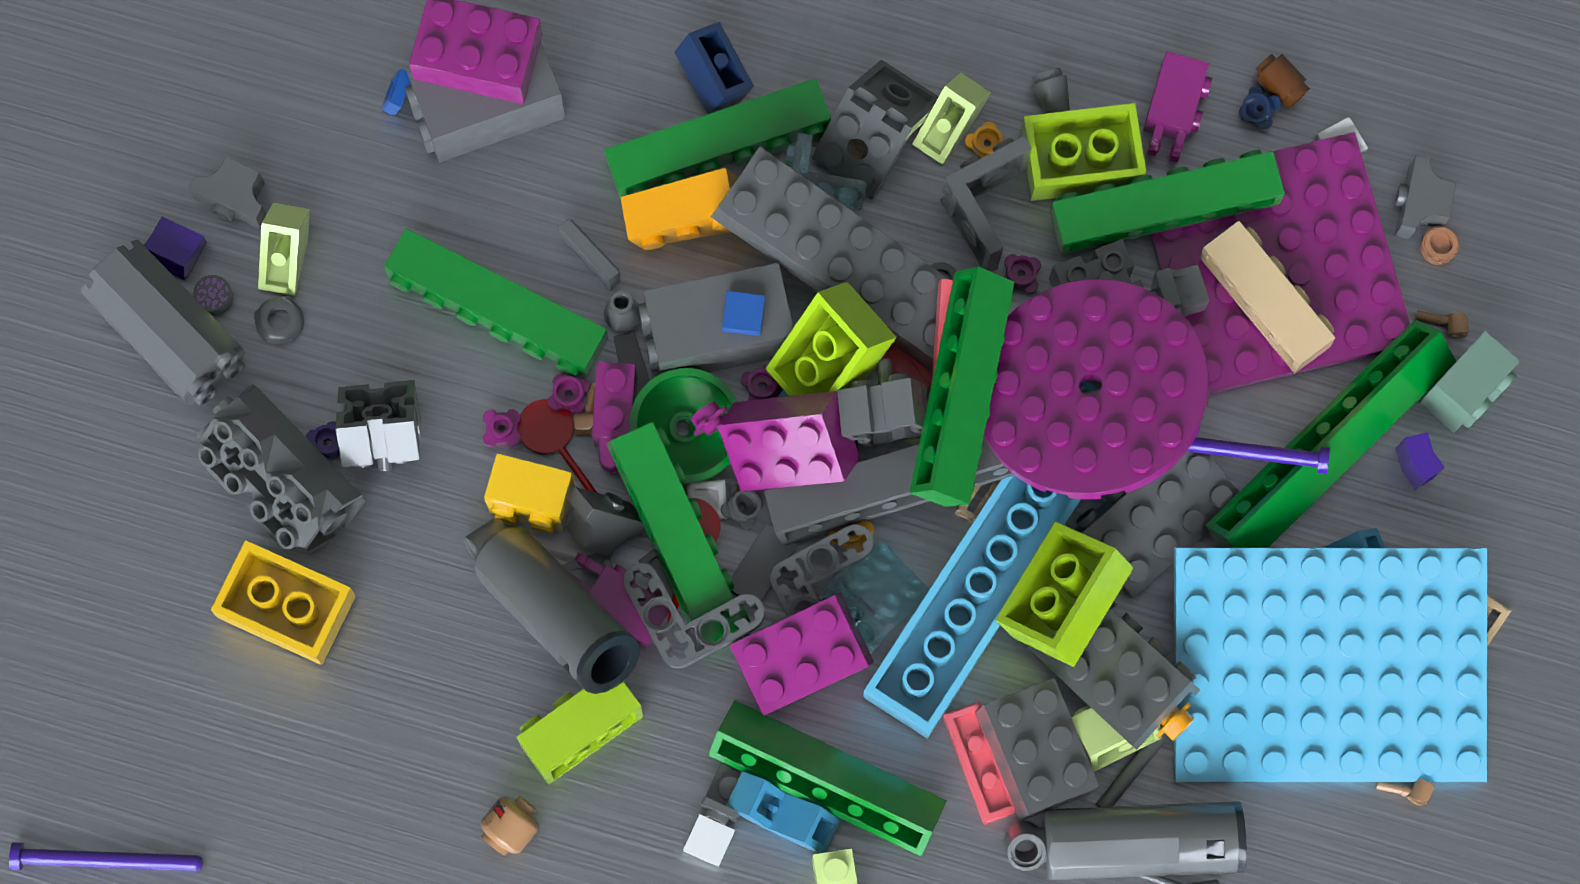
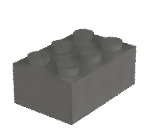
M1055 678L986 703L975 713L1015 808L1018 821H1023L1044 813L1047 809H1054L1088 796L1100 787Z

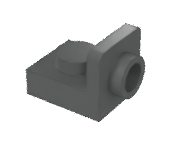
M722 763L720 764L708 792L701 802V808L707 810L705 814L707 818L725 826L728 820L737 824L740 813L727 807L726 804L741 772Z

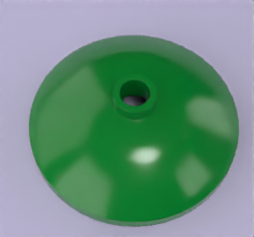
M693 368L669 370L654 377L640 390L631 408L629 429L631 432L654 422L656 429L661 427L664 430L670 443V449L666 451L672 464L677 462L685 475L686 483L703 481L721 472L730 463V459L719 429L709 436L705 432L695 436L694 432L697 429L691 421V417L712 401H716L720 408L726 406L729 410L732 404L738 402V400L723 381L706 371ZM678 422H685L688 425L689 430L686 435H681L676 431V424Z

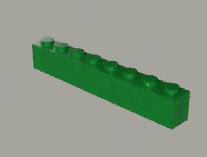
M1415 319L1284 447L1320 452L1321 447H1330L1328 473L1319 474L1318 467L1269 462L1205 525L1218 548H1269L1457 362L1441 331Z

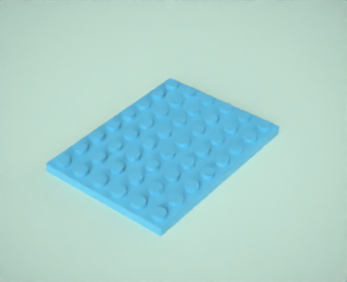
M1174 547V666L1181 661L1197 676L1192 683L1200 689L1196 696L1189 692L1177 705L1181 710L1188 702L1192 705L1187 711L1195 719L1174 740L1175 782H1416L1418 778L1427 782H1487V548Z

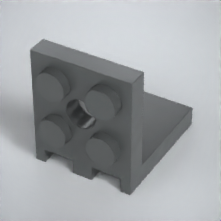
M881 59L848 87L811 158L871 198H874L883 186L909 136L925 122L939 96ZM853 139H861L866 143L868 147L867 155L859 154L854 149Z
M1025 136L1015 141L1012 138L1001 141L992 149L994 152L983 158L976 155L967 159L960 165V170L945 177L947 185L942 190L945 196L940 201L979 267L991 272L998 269L1004 247L975 198L1025 172L1032 149Z

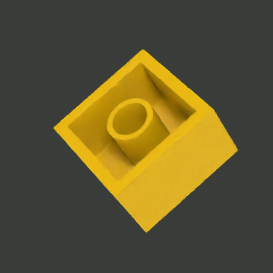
M497 453L484 499L489 513L495 515L494 518L501 519L505 524L516 525L517 521L532 524L531 529L536 532L553 535L554 530L564 533L571 508V503L567 498L574 489L575 484L572 472Z

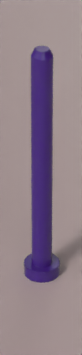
M1196 437L1187 452L1318 467L1319 474H1327L1331 448L1321 447L1320 452Z
M12 842L9 853L10 870H22L24 864L198 871L202 869L203 858L198 855L25 849L24 843Z

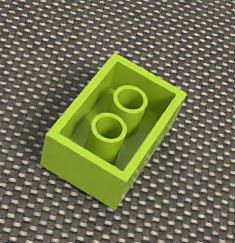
M1135 103L1023 117L1020 134L1021 137L1025 136L1032 148L1026 167L1031 201L1054 199L1070 192H1078L1079 195L1093 193V190L1101 185L1115 184L1116 187L1130 184V181L1134 178L1147 175Z
M848 282L816 294L766 367V370L789 396L850 388L851 382L868 378L894 342L896 336Z
M1054 522L995 621L1014 639L1074 667L1133 570V567L1116 548L1058 522Z
M624 681L605 693L593 694L585 689H582L576 695L568 692L552 704L554 710L542 719L539 715H536L525 722L519 728L522 733L516 738L546 783L550 785L643 717L642 708Z

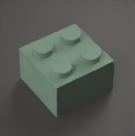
M1485 330L1437 382L1420 404L1453 433L1462 424L1469 429L1517 377L1512 370L1520 360Z

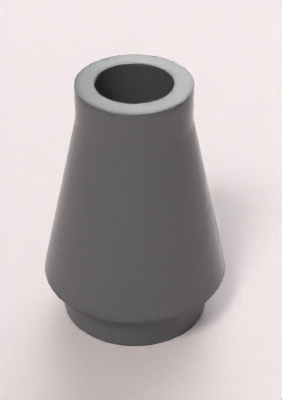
M1061 68L1046 70L1032 76L1034 82L1032 89L1046 114L1070 111L1067 75L1062 74Z
M615 292L604 309L606 323L616 331L626 332L632 330L640 322L639 303L628 292ZM620 305H622L623 307H624V306H627V307L624 308V309H618V308H616V307H618V306H620Z

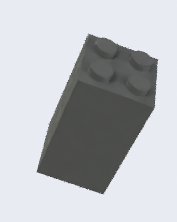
M541 42L524 104L414 80L411 70L407 71L410 85L404 86L411 111L414 119L417 121L427 153L435 151L439 163L565 119L561 92Z
M779 263L644 290L645 303L638 304L643 336L651 335V339L646 340L651 373L659 371V374L678 368H693L709 373L771 360L793 329ZM727 291L765 295L760 336L722 331Z

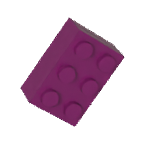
M426 0L409 62L413 79L524 104L543 35L540 18L460 0Z
M837 391L734 402L717 425L741 491L844 482L860 458L855 441L847 439L841 434Z
M841 591L730 644L763 716L863 670L874 662Z

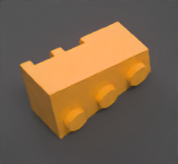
M727 168L620 197L628 240L644 250H654L663 247L667 243L730 233V230L710 216L738 176Z

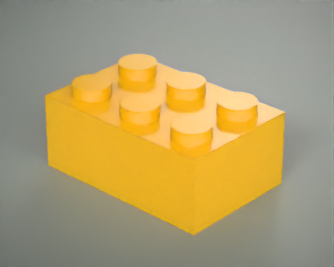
M245 540L211 611L218 619L323 665L356 595L351 587Z

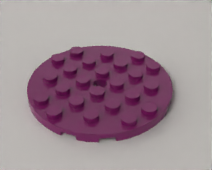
M1103 279L1080 280L1045 290L1022 303L1008 315L1004 332L1005 341L1000 351L997 366L998 374L993 386L989 406L990 415L986 421L984 436L995 456L1017 478L1043 492L1048 490L1065 494L1072 499H1102L1101 495L1113 494L1124 490L1128 493L1149 484L1171 469L1191 447L1200 431V424L1204 417L1205 409L1208 407L1210 393L1209 373L1202 344L1188 320L1168 301L1147 289L1126 282ZM1084 381H1098L1102 383L1101 390L1095 395L1089 396L1081 392Z

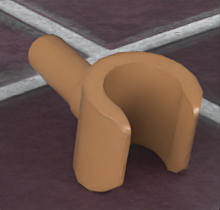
M1417 310L1416 320L1447 325L1448 337L1465 338L1468 336L1469 323L1464 313L1457 312L1448 315H1438Z
M590 383L585 405L586 412L574 413V427L577 436L592 434L596 383Z
M1418 778L1411 788L1391 782H1378L1376 789L1400 794L1407 797L1412 803L1422 806L1429 802L1435 787L1431 783Z

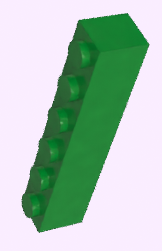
M814 78L604 149L605 161L621 201L620 197L719 170L721 167L735 163V165L747 164L759 147L775 154L787 150L791 147V143L803 139L807 142L822 138L831 121V115L818 81Z
M1252 150L1239 156L1240 159L1225 162L1224 158H1218L1204 163L1202 168L1189 170L1188 167H1178L1166 173L1167 176L1152 179L1151 175H1144L1132 179L1130 184L1116 187L1115 184H1105L1096 187L1093 193L1079 196L1078 192L1063 194L1057 197V201L1052 202L1050 211L1061 255L1111 244L1121 239L1124 241L1280 205L1285 193L1274 153L1271 151L1262 154L1261 150Z
M405 228L384 265L386 274L390 278L389 283L397 289L409 293L410 289L422 294V299L429 305L437 309H442L446 306L456 311L455 316L464 323L471 326H476L479 323L489 328V333L496 339L505 343L513 340L523 345L522 350L528 355L542 360L545 356L557 362L556 367L572 377H576L578 373L586 378L588 377L608 340L606 328Z
M979 266L955 271L909 491L913 495L945 507L970 504L971 496L975 489L974 480L978 460L983 449L982 440L986 421L990 415L989 406L993 386L997 379L1000 351L1005 341L1004 332L1008 312L1012 305L1014 281Z
M651 422L606 443L687 623L734 599L730 592L735 589L733 581L725 568L720 570L714 557L718 554L716 543L710 533L704 535L698 520L702 519L700 508L694 498L688 499L682 486L686 484L685 475L677 462L672 464L666 451L670 449V443L664 430L661 427L656 429L654 422ZM743 605L740 606L741 613L732 619L730 618L729 611L722 614L728 621L731 633L738 630L734 626V622L745 618L750 623L749 616ZM717 621L707 622L701 631L702 637L708 642H716L724 634L723 626Z
M736 700L732 703L720 725L708 754L740 771L765 779L790 795L821 806L831 814L919 856H922L947 800L929 791H925L767 715L763 716L761 712Z

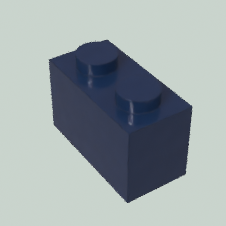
M720 22L689 33L674 51L707 114L740 104L754 87Z

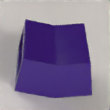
M161 216L144 246L171 274L185 280L199 259L207 241L203 235Z
M1428 432L1405 437L1395 448L1401 470L1415 490L1434 479L1445 468L1433 451Z

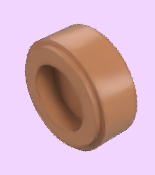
M1445 226L1430 228L1420 241L1422 256L1426 261L1434 265H1445L1452 261L1460 247L1457 234Z

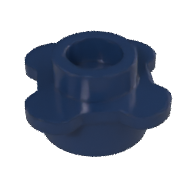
M1254 86L1249 89V95L1244 99L1240 107V117L1243 120L1257 123L1259 129H1269L1273 124L1272 117L1275 111L1281 108L1282 101L1279 96H1270L1264 92L1262 87ZM1259 104L1263 105L1262 111L1258 110Z

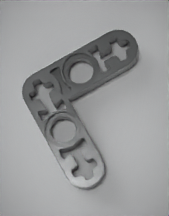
M855 524L847 526L773 566L770 571L769 580L787 616L793 614L795 605L800 601L806 600L812 604L819 602L811 586L812 584L862 559L870 553L873 547V538L867 528ZM854 531L856 535L863 534L866 538V541L861 544L863 550L857 553L853 548L843 552L842 554L847 560L840 563L838 553L830 544V541L837 539L838 546L849 541V532ZM819 548L828 550L832 556L831 566L824 571L814 569L810 563L812 552ZM784 566L788 571L795 569L798 576L793 579L797 590L805 586L808 591L807 594L796 596L788 604L784 599V595L791 594L786 584L779 586L776 581L781 576L779 569Z
M645 563L634 564L624 574L623 583L626 592L662 659L672 668L681 669L740 639L759 628L765 618L763 603L759 598L754 595L744 594L684 624L662 581L652 566ZM640 572L644 577L649 575L652 577L647 583L653 596L658 591L662 593L661 597L650 599L643 607L640 606L639 601H645L646 597L641 588L635 587L633 589L631 587L636 582L634 575ZM746 603L749 608L756 606L758 610L754 612L755 620L748 623L745 618L734 622V626L738 630L731 633L728 621L722 614L729 611L730 618L732 619L741 613L740 606ZM658 605L667 607L671 612L669 622L661 627L651 624L648 618L650 610ZM709 621H717L724 628L722 638L716 642H708L701 635L702 627ZM676 625H679L681 629L680 631L673 632L680 645L685 643L689 645L684 650L686 657L681 660L676 655L671 657L667 655L672 650L667 636L661 641L657 638V635L669 633Z

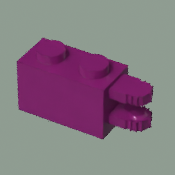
M1166 51L1143 131L1152 133L1147 155L1155 157L1159 152L1161 136L1175 140L1170 150L1169 161L1178 164L1183 145L1186 143L1190 131L1197 133L1203 111L1197 110L1200 97L1207 99L1212 83V77L1206 76L1209 63Z
M597 362L592 438L595 447H599V462L603 472L605 471L612 475L619 471L606 443L630 432L629 419L637 394L638 374L635 364Z
M578 552L574 558L577 564L599 577L593 587L590 588L582 583L579 578L574 575L572 576L635 637L639 644L646 648L652 638L626 592L623 580L627 569L616 564L614 569L607 565L604 568ZM636 583L631 585L633 589L640 587L646 597L645 601H639L641 607L650 599L662 596L660 591L653 596L649 587L645 590ZM662 605L653 607L649 612V621L655 626H660L670 610Z

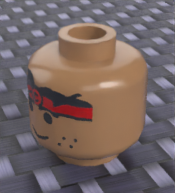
M518 796L515 801L508 797L499 798L481 820V828L484 831L481 836L482 839L504 856L508 852L513 854L520 853L539 830V823L533 816L537 809L521 796Z

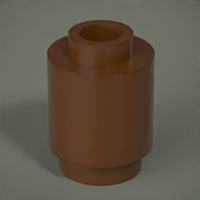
M1270 54L1256 68L1260 74L1255 80L1270 96H1279L1282 103L1288 109L1310 90L1305 83L1307 79L1283 54L1277 58Z

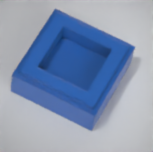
M400 69L392 77L382 105V111L395 115L401 109L406 96L404 86L410 85L406 70Z
M727 291L722 331L760 336L765 295Z

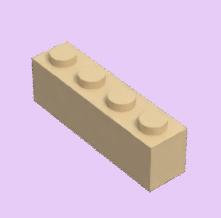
M1238 221L1203 247L1200 259L1295 374L1331 347L1335 340V336L1332 334L1334 333V328L1322 314L1317 316L1308 305L1310 300L1305 291L1298 285L1293 287L1284 276L1286 271L1281 262L1274 256L1269 257L1260 247L1262 241L1257 233L1250 227L1245 228Z

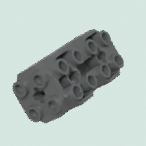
M138 239L131 242L134 247L131 250H128L124 245L117 247L92 269L89 277L94 282L90 289L84 283L80 290L81 293L103 316L106 322L147 361L160 378L188 405L195 401L199 406L207 404L216 395V388L226 379L229 381L233 380L245 368L246 365L241 361L245 354L243 348Z
M255 385L246 388L234 400L228 396L218 403L213 410L216 416L197 435L201 440L202 446L198 449L200 463L206 467V470L230 494L238 495L242 492H247L253 495L254 501L250 504L252 517L283 549L303 547L309 554L328 544L336 536L333 531L341 525L345 528L351 523L365 503L359 491Z

